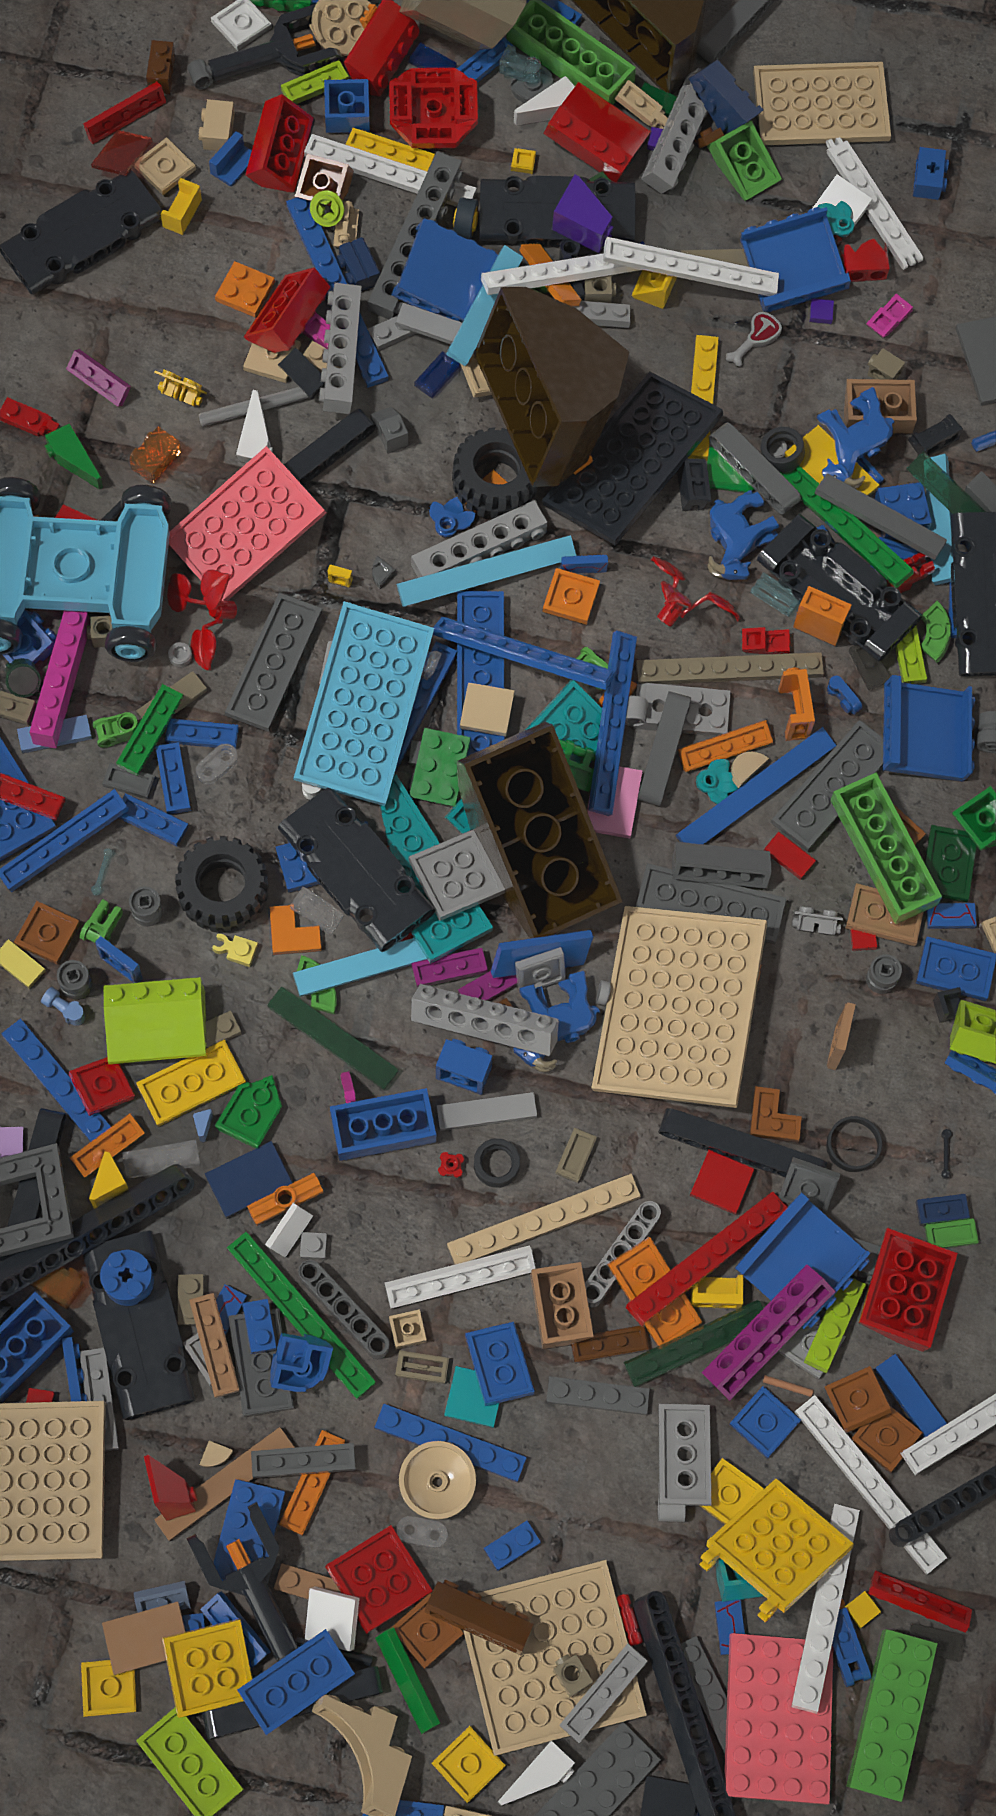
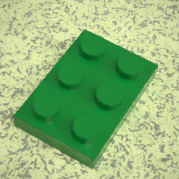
M424 728L410 797L454 807L457 804L460 792L458 787L457 761L468 756L471 737Z

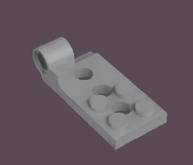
M644 683L637 684L636 696H629L625 725L632 726L633 729L657 731L662 712L653 710L652 705L655 703L665 705L668 691L691 697L682 733L718 736L728 731L730 691ZM707 707L711 710L712 714L702 716L699 713V709Z
M659 1404L658 1521L684 1522L685 1505L711 1506L710 1405ZM680 1425H687L691 1429V1434L681 1436L677 1428ZM682 1449H686L691 1453L692 1458L688 1461H682L677 1453ZM682 1474H687L691 1477L692 1483L689 1486H682L678 1482V1477Z

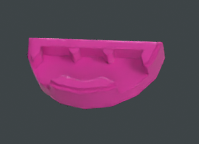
M350 1071L343 1072L340 1076L345 1094V1102H356Z

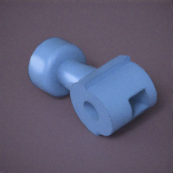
M50 987L43 995L41 1003L47 1007L55 1006L63 1013L68 1025L70 1023L74 1026L81 1025L85 1021V1014L80 1003L77 1001L68 1003L59 997L60 993L58 990Z

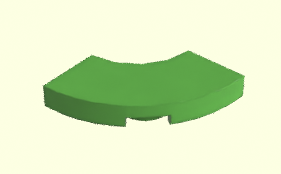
M936 601L923 613L921 618L926 625L927 632L925 640L920 646L924 653L938 663L945 655L950 644L951 625L945 609Z
M301 955L297 971L320 964ZM335 987L311 994L312 1009L335 1015Z

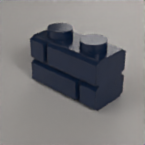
M361 237L340 245L337 260L340 268L345 267L347 271L345 274L347 283L349 285L361 286V291L375 287L380 271L364 238Z

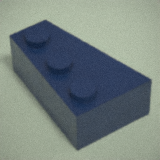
M716 60L689 78L693 89L699 95L705 109L714 120L716 127L721 128L724 135L747 123L764 110L760 105L756 107L748 98L750 94L746 90L743 92L734 83L736 79L719 60Z

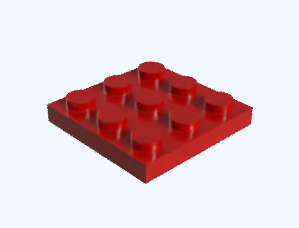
M392 1525L325 1566L342 1594L359 1598L357 1619L366 1634L432 1593L431 1587Z

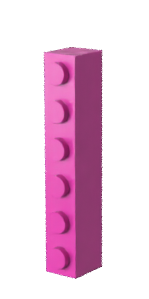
M64 610L29 732L35 745L57 748L63 721L87 641V626L91 625L88 612Z

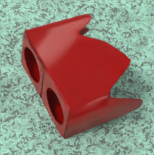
M870 239L861 244L856 252L849 244L844 247V255L840 250L845 274H849L851 282L886 280L889 272L886 243L884 250L875 239Z

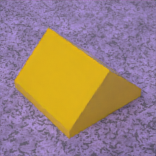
M642 270L631 296L663 309L677 277Z
M106 1151L104 1152L89 1197L94 1209L128 1190L126 1182L111 1154Z

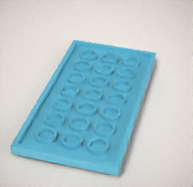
M343 602L293 780L323 789L330 788L337 793L385 806L434 628Z

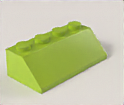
M960 1000L950 1035V1050L959 1054L976 1057L984 1062L996 1064V1010Z

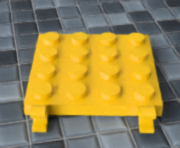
M775 1479L707 1540L706 1546L709 1550L702 1554L701 1559L703 1561L699 1565L704 1570L709 1571L719 1558L727 1563L767 1598L760 1605L759 1610L761 1611L757 1615L764 1622H767L777 1609L785 1613L852 1550L854 1543L779 1480Z

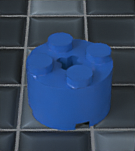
M132 1250L113 1252L102 1265L100 1272L101 1284L106 1294L115 1303L123 1306H132L138 1304V1302L145 1299L151 1293L154 1285V1275L147 1259L140 1253ZM130 1273L132 1279L129 1278L127 1282H124L122 1277Z

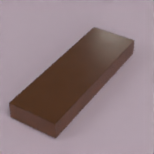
M644 1325L593 1333L592 1338L571 1344L574 1364L649 1350Z

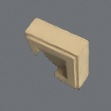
M209 1441L199 1465L206 1468L218 1466L230 1458L233 1450Z

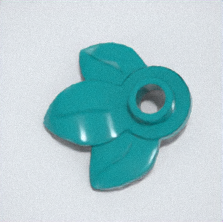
M840 201L836 206L830 203L818 205L820 209L827 207V218L833 235L847 237L853 232L852 210L846 202ZM839 224H846L847 226L842 227Z
M726 759L712 761L707 770L701 771L696 777L697 788L707 793L710 800L715 804L727 798V793L738 789L732 781V773L728 772L730 763ZM706 777L711 780V784L706 783Z

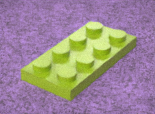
M176 1707L136 1740L194 1816H214L244 1790L187 1716L177 1717Z

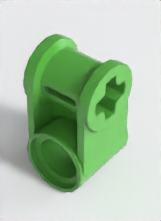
M125 712L95 720L93 728L97 731L98 746L107 748L129 741L139 725L136 716ZM126 724H134L130 729H123Z

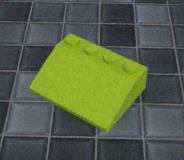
M201 977L104 986V1018L109 1064L206 1056L205 989Z

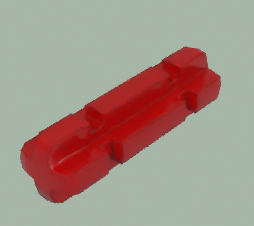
M629 1595L617 1596L616 1600L618 1608H620L624 1631L628 1634L626 1636L628 1644L630 1646L639 1645L642 1643L640 1632L637 1631L638 1624L633 1608H630L631 1601Z

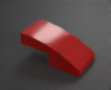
M765 627L742 629V651L769 655L791 654L790 630L766 631Z

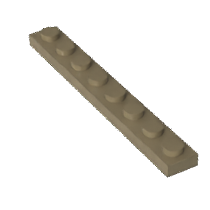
M821 652L636 661L637 684L781 679L784 671L794 667L807 669L808 678H821L824 674Z

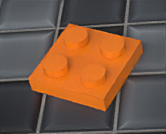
M234 261L215 295V301L256 318L275 283V278Z
M556 568L542 612L587 625L600 580Z

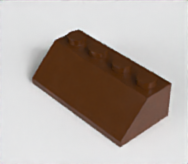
M451 1581L437 1582L425 1607L426 1614L521 1656L534 1625L529 1622L530 1617L520 1612H516L515 1615L505 1611L506 1606L492 1601L491 1605L481 1601L483 1596L468 1590L467 1594L457 1590L459 1586Z

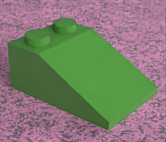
M751 120L707 145L716 164L744 201L782 180Z

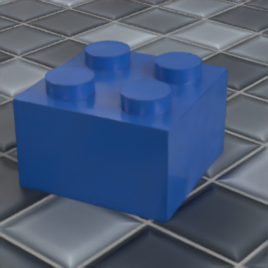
M368 79L324 80L326 133L351 132L352 128L370 132Z
M922 482L877 489L875 500L930 529L932 521ZM881 531L882 538L896 540V538Z
M446 1039L436 1064V1079L482 1095L491 1071L492 1055L480 1047L475 1049L467 1047L466 1043L461 1040L452 1039L450 1041Z

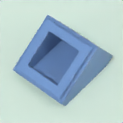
M211 1109L194 1113L193 1115L201 1142H205L213 1117Z

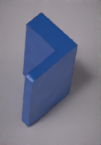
M235 131L209 161L210 174L230 187L247 170L252 150L244 146L243 135Z

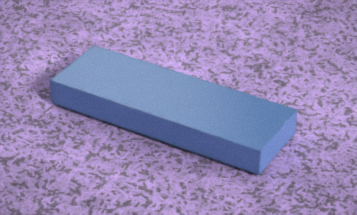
M87 715L64 719L57 746L92 739ZM31 726L17 729L22 753L50 748L33 744L29 733Z

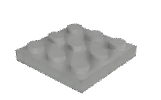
M474 829L409 856V862L431 905L436 909L435 913L439 921L505 893V888Z

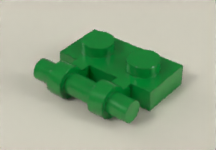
M559 739L578 789L589 792L594 771L593 768L589 767L591 761L595 762L596 752L589 747L577 746L574 741ZM571 754L580 756L581 762L577 763L569 760Z

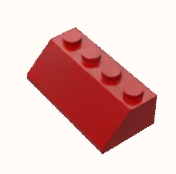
M393 0L381 1L344 61L351 78L368 79L369 95L378 97L381 96L387 87L390 79L397 71L398 66L420 32L416 21L400 13L401 6Z
M283 94L265 101L245 176L261 187L294 192L314 117Z
M315 267L285 275L244 335V338L274 353L289 351L295 345L294 341L298 335L305 330L308 320L315 315L318 305L325 300L326 293L330 289L329 284Z

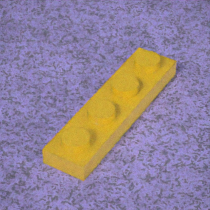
M352 128L345 144L427 172L435 157L433 153L418 148H411L409 145L356 128Z

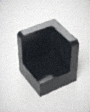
M960 987L937 992L934 997L933 1003L939 1023L955 1020L960 1003L959 996L962 992Z

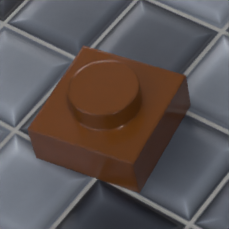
M709 127L700 132L701 137L696 139L695 143L698 148H701L721 138L724 134L721 128L713 130L712 127Z

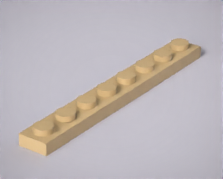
M632 1174L451 1241L447 1243V1247L454 1265L483 1258L640 1199L641 1196Z

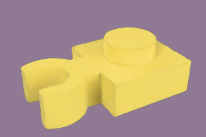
M217 934V940L223 941L224 945L221 947L213 945L212 949L215 953L223 954L226 952L228 953L227 960L248 967L251 966L258 942L236 935L233 941H229L224 934Z

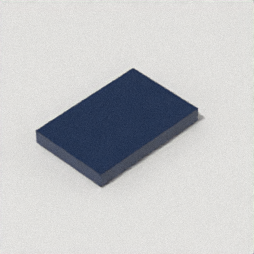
M272 1141L205 1173V1177L226 1219L248 1209V1205L274 1193L279 1187L292 1184Z

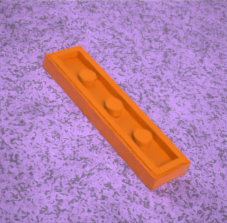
M522 244L519 251L529 265L553 262L540 244ZM569 282L545 286L554 299L570 306L580 305L581 298Z
M762 720L677 750L683 770L687 772L708 765L714 760L726 759L773 743L767 720Z
M322 1430L315 1446L345 1444V1440ZM331 1472L301 1475L279 1526L303 1536Z

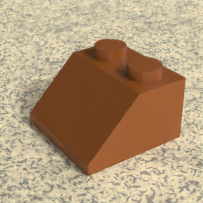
M307 154L295 197L311 201L318 192L329 190L337 193L340 199L343 200L348 193L354 170L349 164Z

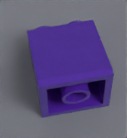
M574 174L554 210L552 230L600 253L601 249L605 246L606 238H612V216L582 179Z

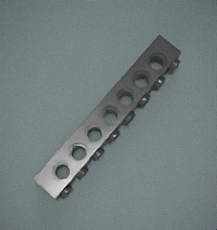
M439 151L436 152L368 300L369 312L386 319H391L395 317V314H399L404 302L392 295L386 294V292L393 291L400 281L401 276H396L395 273H403L408 259L404 254L411 251L415 240L412 236L418 232L416 227L423 220L421 217L429 216L430 219L428 220H433L436 223L438 220H443L447 210L445 205L447 201L451 202L455 193L453 187L456 182L460 183L464 171L461 170V160ZM439 179H446L447 181H446V182H439L438 180H439ZM431 197H436V198H438L439 200H437V201H432V200H430L429 198H431Z

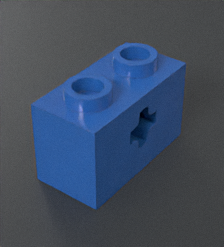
M919 148L915 167L913 197L939 200L941 191L945 192L947 178H943L944 173H947L949 160L945 159L946 150Z

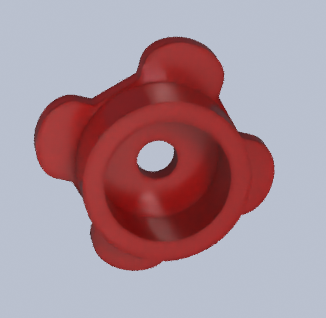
M443 1152L440 1155L441 1166L438 1168V1173L441 1176L460 1177L462 1175L461 1163L464 1162L463 1155L459 1153L450 1155L448 1152Z

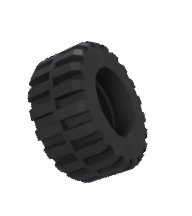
M495 427L488 428V431L485 432L483 429L475 432L474 437L469 435L465 438L464 443H461L457 448L453 461V489L458 494L459 501L462 504L467 503L466 508L471 512L476 510L479 516L484 517L486 514L491 515V518H496L531 502L532 498L535 497L537 487H532L506 428L495 430ZM487 462H501L511 467L517 477L506 484L497 485L482 480L475 470Z
M220 836V840L216 841L213 840V837L207 838V843L203 845L200 842L193 845V852L188 850L183 855L184 862H179L177 867L178 873L175 875L176 891L182 910L186 911V915L191 921L195 920L197 922V926L203 929L209 926L212 932H218V928H223L224 933L231 932V927L237 926L238 930L244 928V922L247 920L252 923L256 919V913H261L264 909V902L268 898L267 871L259 853H254L253 847L248 843L243 846L240 839L233 838V841H228L227 836ZM221 867L232 868L240 872L244 877L245 886L235 898L224 902H217L202 895L200 882L208 872Z

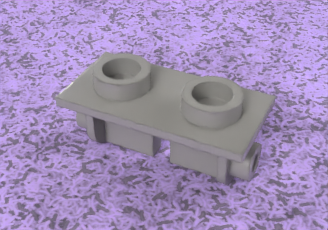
M800 906L799 910L794 909L793 912L798 914V918L793 917L792 927H796V930L813 932L814 923H818V933L840 934L841 924H837V920L843 921V918L837 916V911L824 910L823 913H816L814 908Z

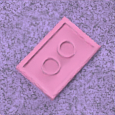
M619 766L613 815L606 816L588 811L587 809L596 833L631 838L642 770Z

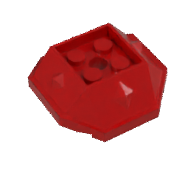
M410 68L398 78H394L389 82L390 125L411 148H457L478 124L477 81L471 77L469 78L456 68Z

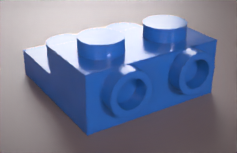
M24 609L17 622V626L23 633L22 645L16 652L3 655L11 665L15 662L26 661L34 666L39 660L44 661L53 651L57 635L50 628L45 629L42 623L44 620L35 611L31 613Z

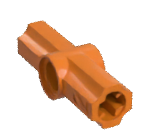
M312 1173L288 1186L279 1187L274 1193L248 1205L247 1208L256 1226L282 1213H286L292 1203L300 1205L324 1192L316 1175ZM287 1194L292 1197V1200L288 1204H281L279 1198Z

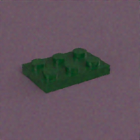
M931 825L925 865L942 898L968 902L976 844L966 831Z

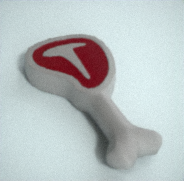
M767 312L756 313L752 317L751 332L747 336L746 341L736 351L727 353L726 361L734 362L736 366L741 367L742 357L752 347H764L774 342L782 332L781 323Z

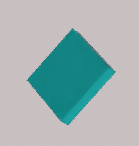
M456 1366L444 1417L494 1428L499 1403L485 1406L475 1370Z

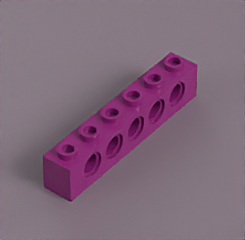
M807 1264L701 1373L730 1401L835 1293V1290Z

